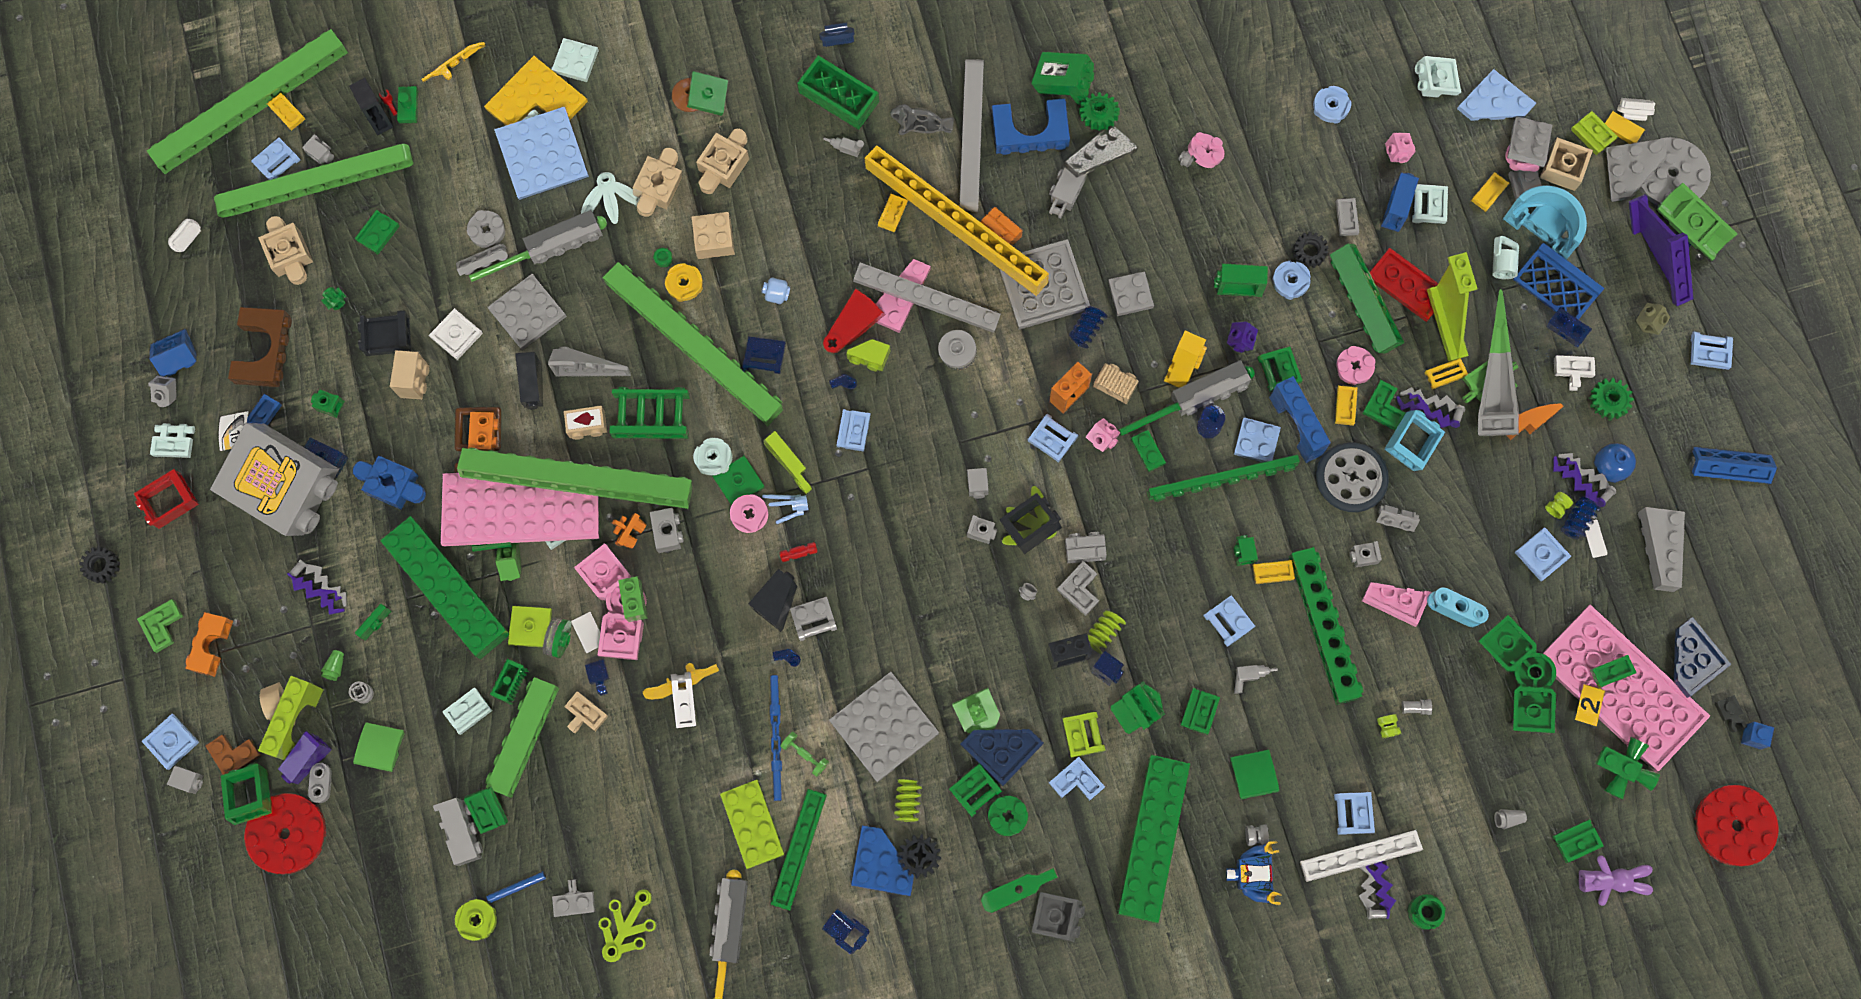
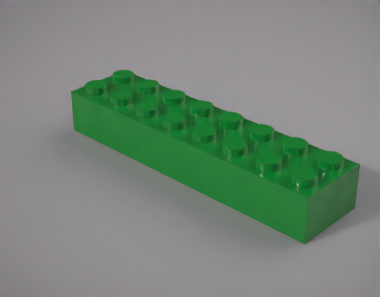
M410 516L380 540L477 658L481 660L509 636L508 630L414 518Z
M1150 755L1148 759L1117 915L1156 924L1159 923L1190 763Z

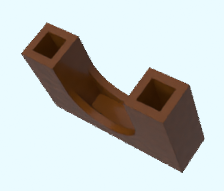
M240 307L237 325L243 331L268 333L271 337V348L264 358L255 362L231 361L228 379L234 384L279 387L280 381L283 379L282 366L286 361L285 347L289 343L288 329L292 324V319L285 310Z

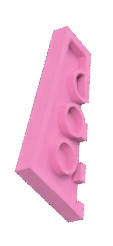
M913 259L899 277L923 285L931 266ZM884 293L876 305L886 315L876 323L900 333L914 303Z

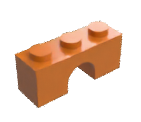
M204 612L203 617L200 618L198 623L197 635L192 640L193 647L191 653L186 658L185 669L215 677L221 658L210 654L209 645L217 638L228 639L233 623L232 620Z

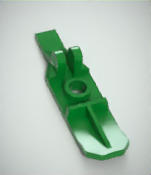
M1053 868L1039 875L1027 874L983 894L981 899L985 911L993 913L1035 894L1042 884L1058 878ZM1018 885L1022 886L1023 891L1021 893L1016 892V887Z

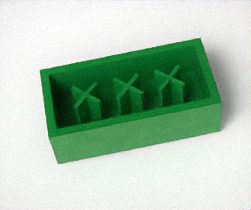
M819 55L797 83L800 94L858 130L879 103V92Z

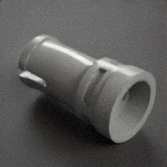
M1431 699L1402 701V713L1431 715L1432 701Z

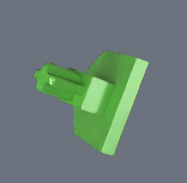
M988 688L952 703L965 732L992 730L996 727L1000 713Z

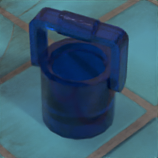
M838 908L822 928L824 932L835 939L837 945L849 954H854L857 949L860 950L866 943V938L870 933L868 928L856 919H851ZM855 927L863 935L854 943V947H851L845 942V939Z

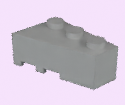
M454 798L433 805L434 810H439L442 822L439 824L441 829L445 830L446 844L453 864L461 866L481 859L482 845L476 839L477 828L475 823L471 822V813L465 801Z

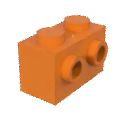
M470 412L468 449L476 448L480 451H494V448L497 449L498 437H495V431L499 430V419H496L494 413Z

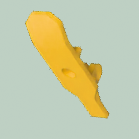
M481 42L468 46L422 78V81L426 82L438 75H443L446 80H451L452 75L448 67L453 68L458 65L461 58L465 62V59L485 47V43Z
M691 663L686 665L687 672H691L692 685L698 683L702 678L719 671L716 664L706 669H695ZM667 678V683L658 687L646 688L643 691L644 697L651 700L673 694L669 678ZM678 683V688L686 687V683Z

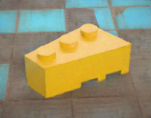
M1184 331L1173 356L1172 364L1164 379L1165 382L1178 388L1188 384L1194 368L1198 369L1207 349L1204 346L1206 339Z

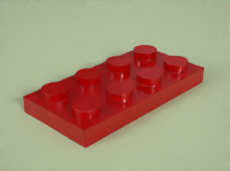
M1389 248L1370 271L1375 284L1427 322L1434 314L1427 289L1436 287L1438 283Z

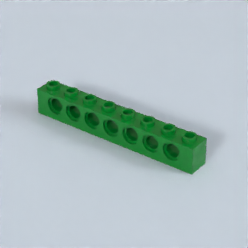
M1314 547L1291 553L1289 560H1292L1294 576L1335 703L1339 705L1357 700L1362 697L1363 687L1361 682L1357 681L1355 675L1357 674V668L1351 662V650L1349 645L1345 644L1343 638L1345 637V631L1343 626L1339 625L1337 619L1339 618L1337 608L1333 607L1331 601L1333 600L1332 591L1330 588H1327L1325 582L1327 581L1325 571L1321 570L1319 564L1321 563L1320 554L1315 551ZM1305 566L1312 567L1313 574H1308L1305 571ZM1311 584H1316L1319 587V592H1313L1310 587ZM1318 602L1323 603L1325 611H1320L1316 604ZM1323 621H1328L1331 624L1330 630L1323 627ZM1330 639L1335 640L1337 648L1330 647L1328 641ZM1335 658H1340L1343 661V667L1336 666ZM1341 677L1348 678L1349 686H1344L1341 683Z

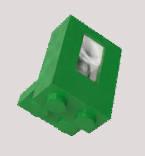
M1042 52L1031 84L1038 93L1070 95L1077 105H1081V102H1085V97H1088L1091 82L1094 80V63L1088 54Z

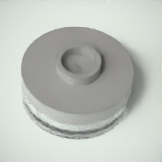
M950 331L939 342L938 351L941 360L947 367L953 370L968 368L977 357L975 341L965 331Z

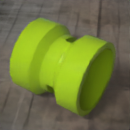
M1557 492L1554 500L1550 501L1545 506V509L1553 517L1561 519L1565 514V510L1573 505V501L1566 494Z
M1396 714L1377 719L1378 725L1382 729L1380 732L1382 738L1401 734V730L1397 726L1398 719Z

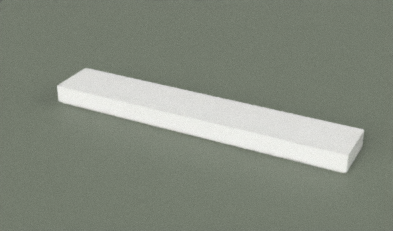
M1414 830L1300 861L1305 880L1308 882L1422 851L1423 848L1417 831Z

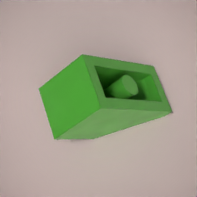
M513 543L511 547L498 548L496 565L501 581H512L520 578L522 566L519 543Z

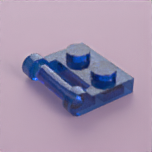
M748 336L743 369L749 370V368L781 374L786 342ZM751 358L776 360V363L751 361Z

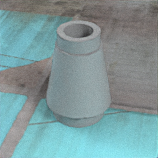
M1500 809L1499 812L1495 813L1494 820L1498 828L1507 829L1525 823L1527 815L1525 811Z

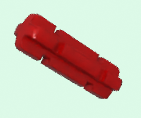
M812 542L807 544V546L802 545L791 548L790 551H781L779 555L781 561L786 562L790 561L791 558L793 560L807 556L808 553L810 555L817 553V547Z

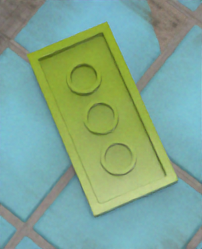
M758 780L720 794L746 869L785 855Z

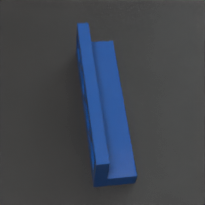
M1694 447L1693 449L1696 459L1692 470L1694 476L1771 484L1777 469L1771 455Z

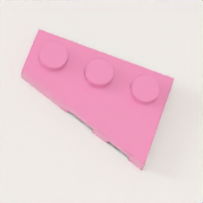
M1371 582L1362 602L1416 627L1427 604V597L1431 592L1414 591V589L1410 588L1401 589L1391 585Z

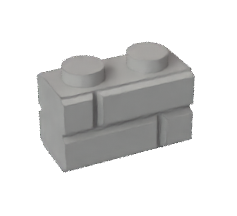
M1090 532L1088 536H1080V534L1075 533L1065 538L1067 564L1106 560L1104 534L1100 535L1099 532Z

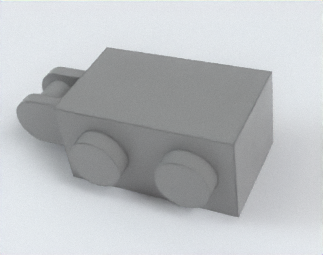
M1066 164L1064 170L1061 169L1057 176L1059 181L1057 185L1053 184L1049 193L1051 195V203H1053L1049 214H1056L1061 219L1066 209L1071 211L1085 183L1086 172Z

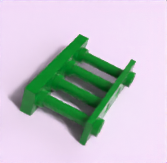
M618 387L617 389H612L614 398H619L618 423L615 426H610L612 438L688 439L689 431L682 424L683 399H690V394L685 388L675 387L674 390H654ZM626 398L638 399L637 422L634 426H627L625 424ZM645 399H656V420L653 426H646L644 424ZM664 399H675V419L672 426H665L663 424Z

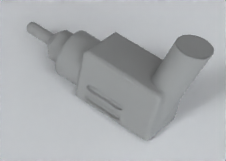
M838 137L836 139L823 138V140L830 142L833 148L858 157L864 145L862 140L856 142L844 137L842 139Z
M1264 665L1237 667L1234 694L1242 693L1243 682L1258 680L1259 677H1265L1272 671H1278V668L1270 669Z

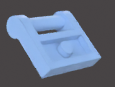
M277 138L251 160L268 180L279 177L294 163L297 164L301 161L280 138ZM290 156L285 162H283L272 173H270V171L273 170L278 164H280L284 159Z
M1700 332L1692 333L1691 365L1727 370L1731 368L1733 337L1725 336L1723 338L1702 335ZM1700 342L1723 345L1724 348L1700 345Z
M1046 414L1028 438V442L1057 462H1060L1079 435L1075 432L1071 433L1055 422L1052 416ZM1048 425L1068 440L1064 442L1045 429V427Z
M1232 595L1204 615L1205 619L1212 623L1225 640L1224 643L1227 647L1255 627ZM1217 613L1222 616L1235 633L1233 636L1228 633L1215 616Z
M1371 792L1334 794L1338 810V835L1375 833ZM1345 800H1350L1353 827L1347 828Z

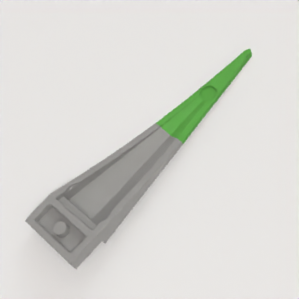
M1501 289L1498 295L1488 366L1478 414L1479 436L1519 435V410L1504 296Z

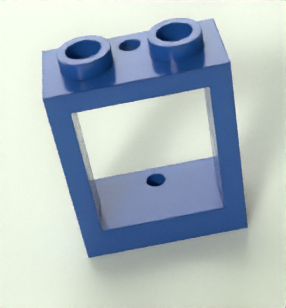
M1400 173L1393 186L1381 227L1397 232L1400 231L1408 217L1419 178L1414 177L1410 173Z

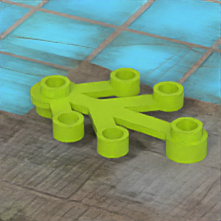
M640 890L636 893V903L625 922L621 911L622 903L619 900H612L609 903V909L614 914L618 934L614 940L610 929L612 926L611 920L609 918L600 919L599 927L603 930L606 942L602 949V955L606 961L616 962L621 958L622 953L635 949L642 950L646 947V940L641 937L636 938L634 942L621 944L625 937L645 931L652 932L656 929V922L651 919L646 920L643 924L632 927L643 906L649 905L652 901V894L648 890ZM641 894L646 895V900L643 902L640 901ZM614 902H618L619 907L616 910L612 908V904ZM604 920H607L609 923L606 928L602 926ZM648 922H652L654 925L650 930L647 928ZM638 940L643 941V946L640 948L636 945ZM611 948L615 949V954L613 956L609 955V950Z

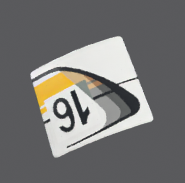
M248 411L220 418V451L232 449L243 426L247 422Z

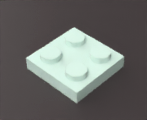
M563 38L552 71L558 75L587 82L599 51L598 47Z

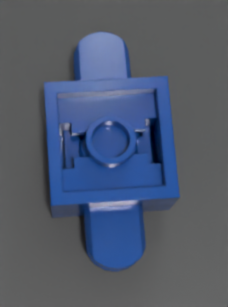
M380 456L377 457L374 465L359 461L353 467L355 477L365 482L361 490L370 497L401 510L406 500L420 503L425 499V489L415 483L418 475L407 467Z

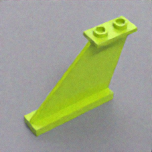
M1467 252L1448 257L1449 266L1436 287L1427 289L1448 362L1469 356L1464 342L1469 292L1478 288Z

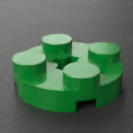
M1004 796L992 803L988 812V820L996 833L1009 837L1018 834L1025 828L1028 821V812L1025 804L1020 799L1013 796ZM1007 810L1011 811V815H1014V818L1010 819L1009 822H1006L1005 817L1002 816L1003 813H1007Z

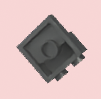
M1040 892L1032 932L1074 942L1075 938H1079L1081 931L1078 922L1079 918H1083L1085 913V907L1082 906L1083 902Z

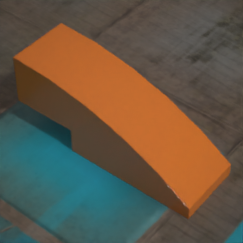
M1561 403L1544 405L1519 414V433L1526 429L1531 434L1555 415L1563 405ZM1507 435V437H1508L1510 440L1513 439V438L1516 436V435Z

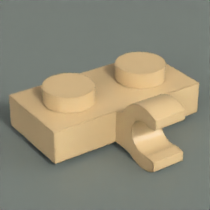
M576 692L564 706L576 716L567 726L573 733L580 729L583 722L596 732L608 717L579 692Z

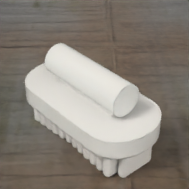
M1621 98L1617 110L1622 112V116L1628 120L1646 121L1647 115H1654L1655 103L1650 100Z
M185 219L168 240L170 248L176 252H184L201 231L199 224L192 219Z

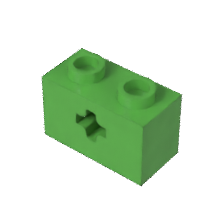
M638 576L618 580L625 619L628 622L647 619L641 580Z

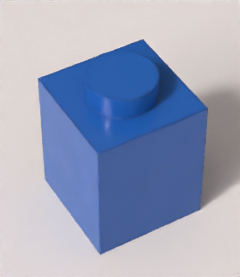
M1757 722L1746 724L1747 728H1744L1741 744L1757 749L1770 747L1774 727Z

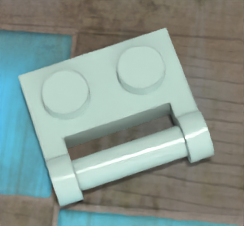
M1417 184L1412 222L1445 224L1447 222L1448 186ZM1422 193H1427V214H1422Z

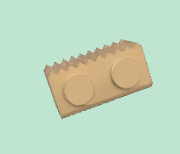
M1105 363L1093 387L1127 404L1138 385V380L1131 373L1125 374L1119 371L1120 369L1116 365Z

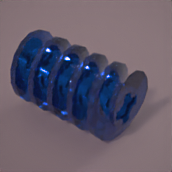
M1092 306L1085 308V312L1081 314L1077 325L1073 327L1074 331H1071L1069 334L1073 342L1086 349L1089 348L1086 342H1093L1089 336L1096 337V333L1093 330H1100L1097 324H1104L1101 318L1107 319L1108 317L1102 310Z
M1215 405L1206 407L1197 424L1198 433L1208 439L1216 437L1220 433L1226 419L1224 411Z
M1579 497L1580 500L1573 507L1572 513L1568 516L1569 519L1565 521V525L1561 528V531L1566 536L1578 540L1579 536L1584 538L1587 536L1584 532L1590 530L1587 524L1592 525L1594 521L1591 518H1597L1595 512L1601 511V508L1594 501L1586 497Z

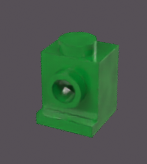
M320 389L318 394L314 393L311 398L312 407L316 411L337 418L345 402L338 395H333Z
M1247 535L1236 537L1237 542L1234 546L1235 557L1239 558L1236 561V566L1256 563L1258 556L1254 537L1248 538Z

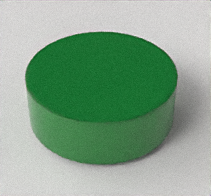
M659 248L654 253V261L659 267H667L673 261L672 253L667 248Z

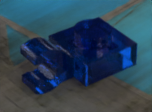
M602 659L585 665L589 683L591 685L596 684V689L600 696L608 694L604 681L610 678L605 661Z

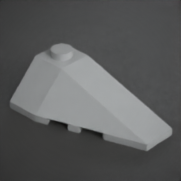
M569 347L553 349L548 362L555 376H631L627 366L570 349Z

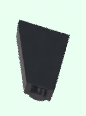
M365 77L349 85L359 107L377 136L393 128L392 123Z
M535 352L515 353L520 402L524 408L530 410L537 409L543 406L542 363Z
M778 569L748 604L757 614L781 632L784 629L798 586L793 581L795 577L788 571L784 573Z

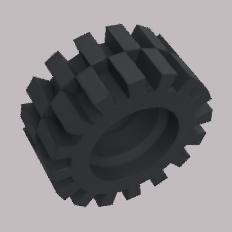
M1308 232L1307 235L1303 233L1302 236H1299L1292 251L1294 252L1293 258H1296L1295 261L1306 265L1308 269L1310 266L1315 268L1316 265H1321L1328 253L1326 239L1323 241V236L1318 237L1316 232L1314 235H1312V232ZM1308 244L1314 245L1317 248V254L1314 256L1306 255L1303 250L1304 246Z
M94 547L90 548L91 552L87 550L85 552L87 556L82 555L81 557L84 562L79 563L82 566L80 568V571L83 572L82 575L95 583L103 584L106 583V580L112 581L111 576L116 577L115 571L119 572L120 570L117 567L120 565V562L117 561L119 559L114 552L102 547H97V549ZM100 558H104L106 561L105 568L101 572H96L94 570L95 562Z

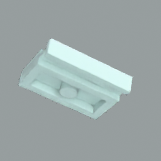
M473 688L445 709L443 713L457 730L458 734L461 735L489 714L492 709L478 690Z

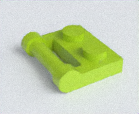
M1097 712L1062 719L1071 758L1106 751L1100 737ZM1089 720L1094 741L1093 747H1089L1084 726V721Z

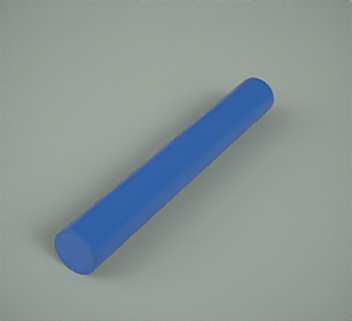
M544 872L538 873L486 896L489 903H492L545 880Z

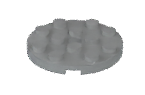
M1673 137L1665 138L1667 159L1658 166L1648 181L1639 188L1640 192L1643 195H1647L1650 202L1659 205L1676 187L1684 183L1701 198L1706 192L1711 179L1707 158L1698 147L1686 140ZM1675 169L1676 177L1670 176L1668 170Z

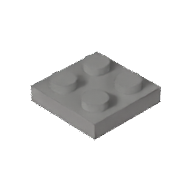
M1145 271L1108 280L1117 316L1154 308Z

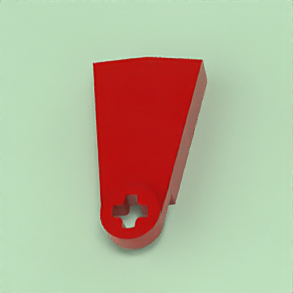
M855 289L828 335L823 340L825 350L830 353H838L847 344L853 343L886 314L870 298ZM837 339V346L829 348L831 345L829 341Z

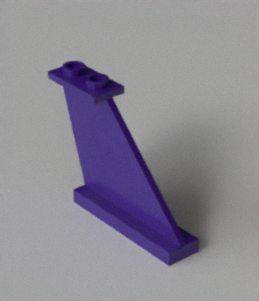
M1644 194L1629 201L1632 234L1642 233L1671 285L1672 303L1679 306L1692 300L1693 288L1688 235L1683 232L1676 235L1648 207L1647 195Z

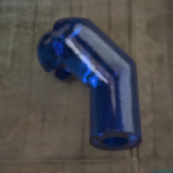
M846 374L829 380L832 389L838 386L855 389L857 386L856 379Z
M791 649L773 652L774 661L785 660L793 667L798 666L801 661L800 656Z

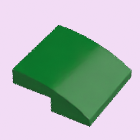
M1269 750L1230 757L1240 800L1279 792L1277 776Z

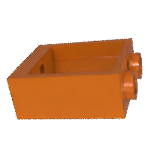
M1077 362L1051 388L1050 402L1064 414L1089 388L1092 374Z

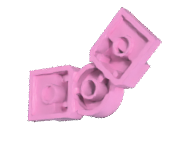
M603 544L574 567L600 600H606L609 610L602 619L598 656L638 660L644 623L642 620L628 622L625 619L618 580L631 578V575L607 545ZM643 592V594H644V600H645V606H646V602H647V601H646V596H645V593Z

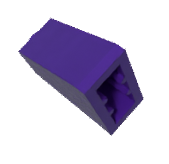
M306 731L278 768L283 773L281 777L289 784L291 782L299 784L310 773L311 768L315 764L320 763L332 749L319 736Z

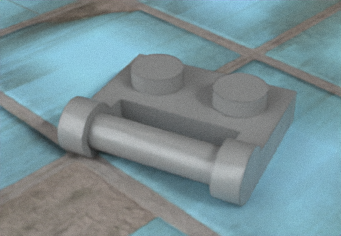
M827 597L790 608L800 641L828 630H837ZM828 618V623L807 630L802 629L804 625Z

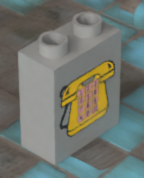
M246 422L210 490L285 536H299L311 533L317 526L320 515L316 511L322 500H328L336 491L338 482L334 478L339 468L266 424Z

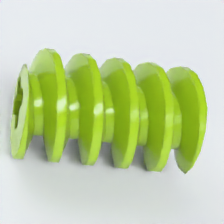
M1106 610L1103 612L1104 617L1098 618L1099 623L1096 622L1094 624L1095 629L1091 628L1089 630L1090 635H1088L1091 648L1100 654H1103L1100 647L1107 649L1104 642H1112L1109 636H1117L1114 629L1122 630L1118 624H1126L1120 616Z
M898 780V783L903 786L897 787V791L902 794L896 795V799L901 802L895 803V807L900 810L894 812V815L899 817L894 820L904 822L919 820L913 816V814L919 813V810L914 808V806L920 805V802L915 800V798L921 797V794L916 792V790L922 789V786L917 784L918 781Z

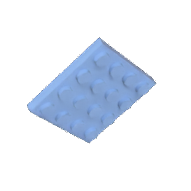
M565 107L494 129L519 200L589 177Z

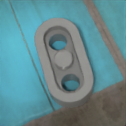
M317 763L310 770L308 795L316 803H324L330 797L332 770L324 763ZM321 769L322 775L318 776L317 771ZM320 789L321 794L319 796H316V791Z

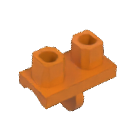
M632 514L626 525L624 523L627 518L624 516L621 517L620 521H612V524L616 526L613 531L614 534L618 535L620 530H623L615 543L616 545L625 546L630 549L635 546L637 539L629 535L631 530L634 529L641 534L647 525L639 519L640 516L638 514Z

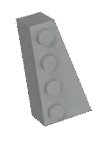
M1645 507L1638 512V516L1642 523L1641 530L1642 535L1645 537V549L1650 561L1649 568L1654 590L1675 592L1682 588L1685 512Z

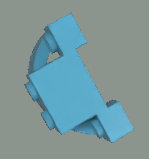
M1537 186L1525 191L1517 198L1503 218L1517 230L1523 225L1566 260L1583 240L1587 227L1586 215L1580 202L1566 190L1555 186ZM1529 207H1536L1531 214L1528 212ZM1567 230L1568 238H1562L1561 236Z

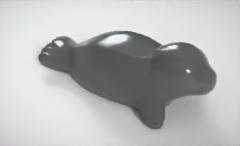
M901 104L890 112V116L901 125L898 130L900 135L910 131L918 133L944 131L951 133L953 130V117L941 119L928 109L910 108L906 104Z

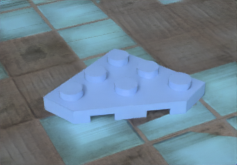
M1493 69L1459 105L1457 110L1471 121L1485 118L1499 120L1516 116L1524 118L1535 106L1536 102Z

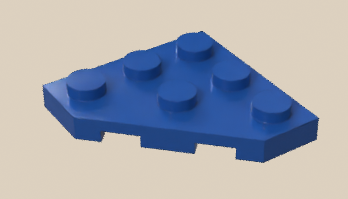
M862 825L851 886L911 896L914 875L912 874L909 877L908 870L902 871L904 864H898V861L902 858L897 856V850L882 829Z

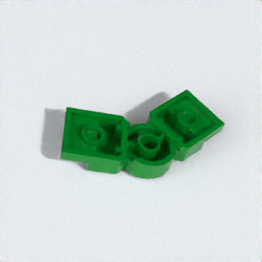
M1507 615L1478 642L1506 672L1515 673V679L1519 687L1514 691L1513 731L1555 733L1556 693L1550 688L1556 679L1555 664L1547 655L1536 653V643ZM1533 667L1539 668L1541 676L1538 678L1532 677L1530 669Z

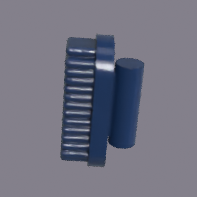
M846 22L824 26L825 31L819 34L823 46L829 47L836 44L854 42L853 36L855 32L854 28L847 27Z

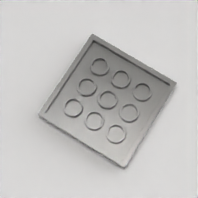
M1068 239L1022 252V254L1049 273L1048 284L1037 296L999 269L1019 330L1089 310L1091 307Z
M892 672L888 673L829 719L877 783L939 735L937 729Z

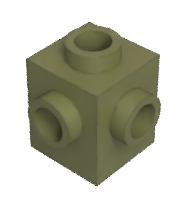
M1647 303L1640 312L1636 322L1643 332L1659 335L1668 323L1670 316L1663 305Z

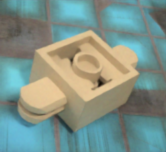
M734 129L727 139L715 133L697 160L698 170L703 173L699 180V186L703 193L712 194L719 183L730 188L749 161L748 152L744 149L747 143V136L743 130Z
M665 148L658 160L647 156L633 186V195L639 197L637 211L641 216H651L656 206L667 210L682 179V170L675 168L678 154L672 148Z
M271 217L266 222L269 233L258 237L269 265L278 277L286 274L293 284H302L307 279L303 266L312 263L313 260L301 231L294 223L286 225L280 217Z

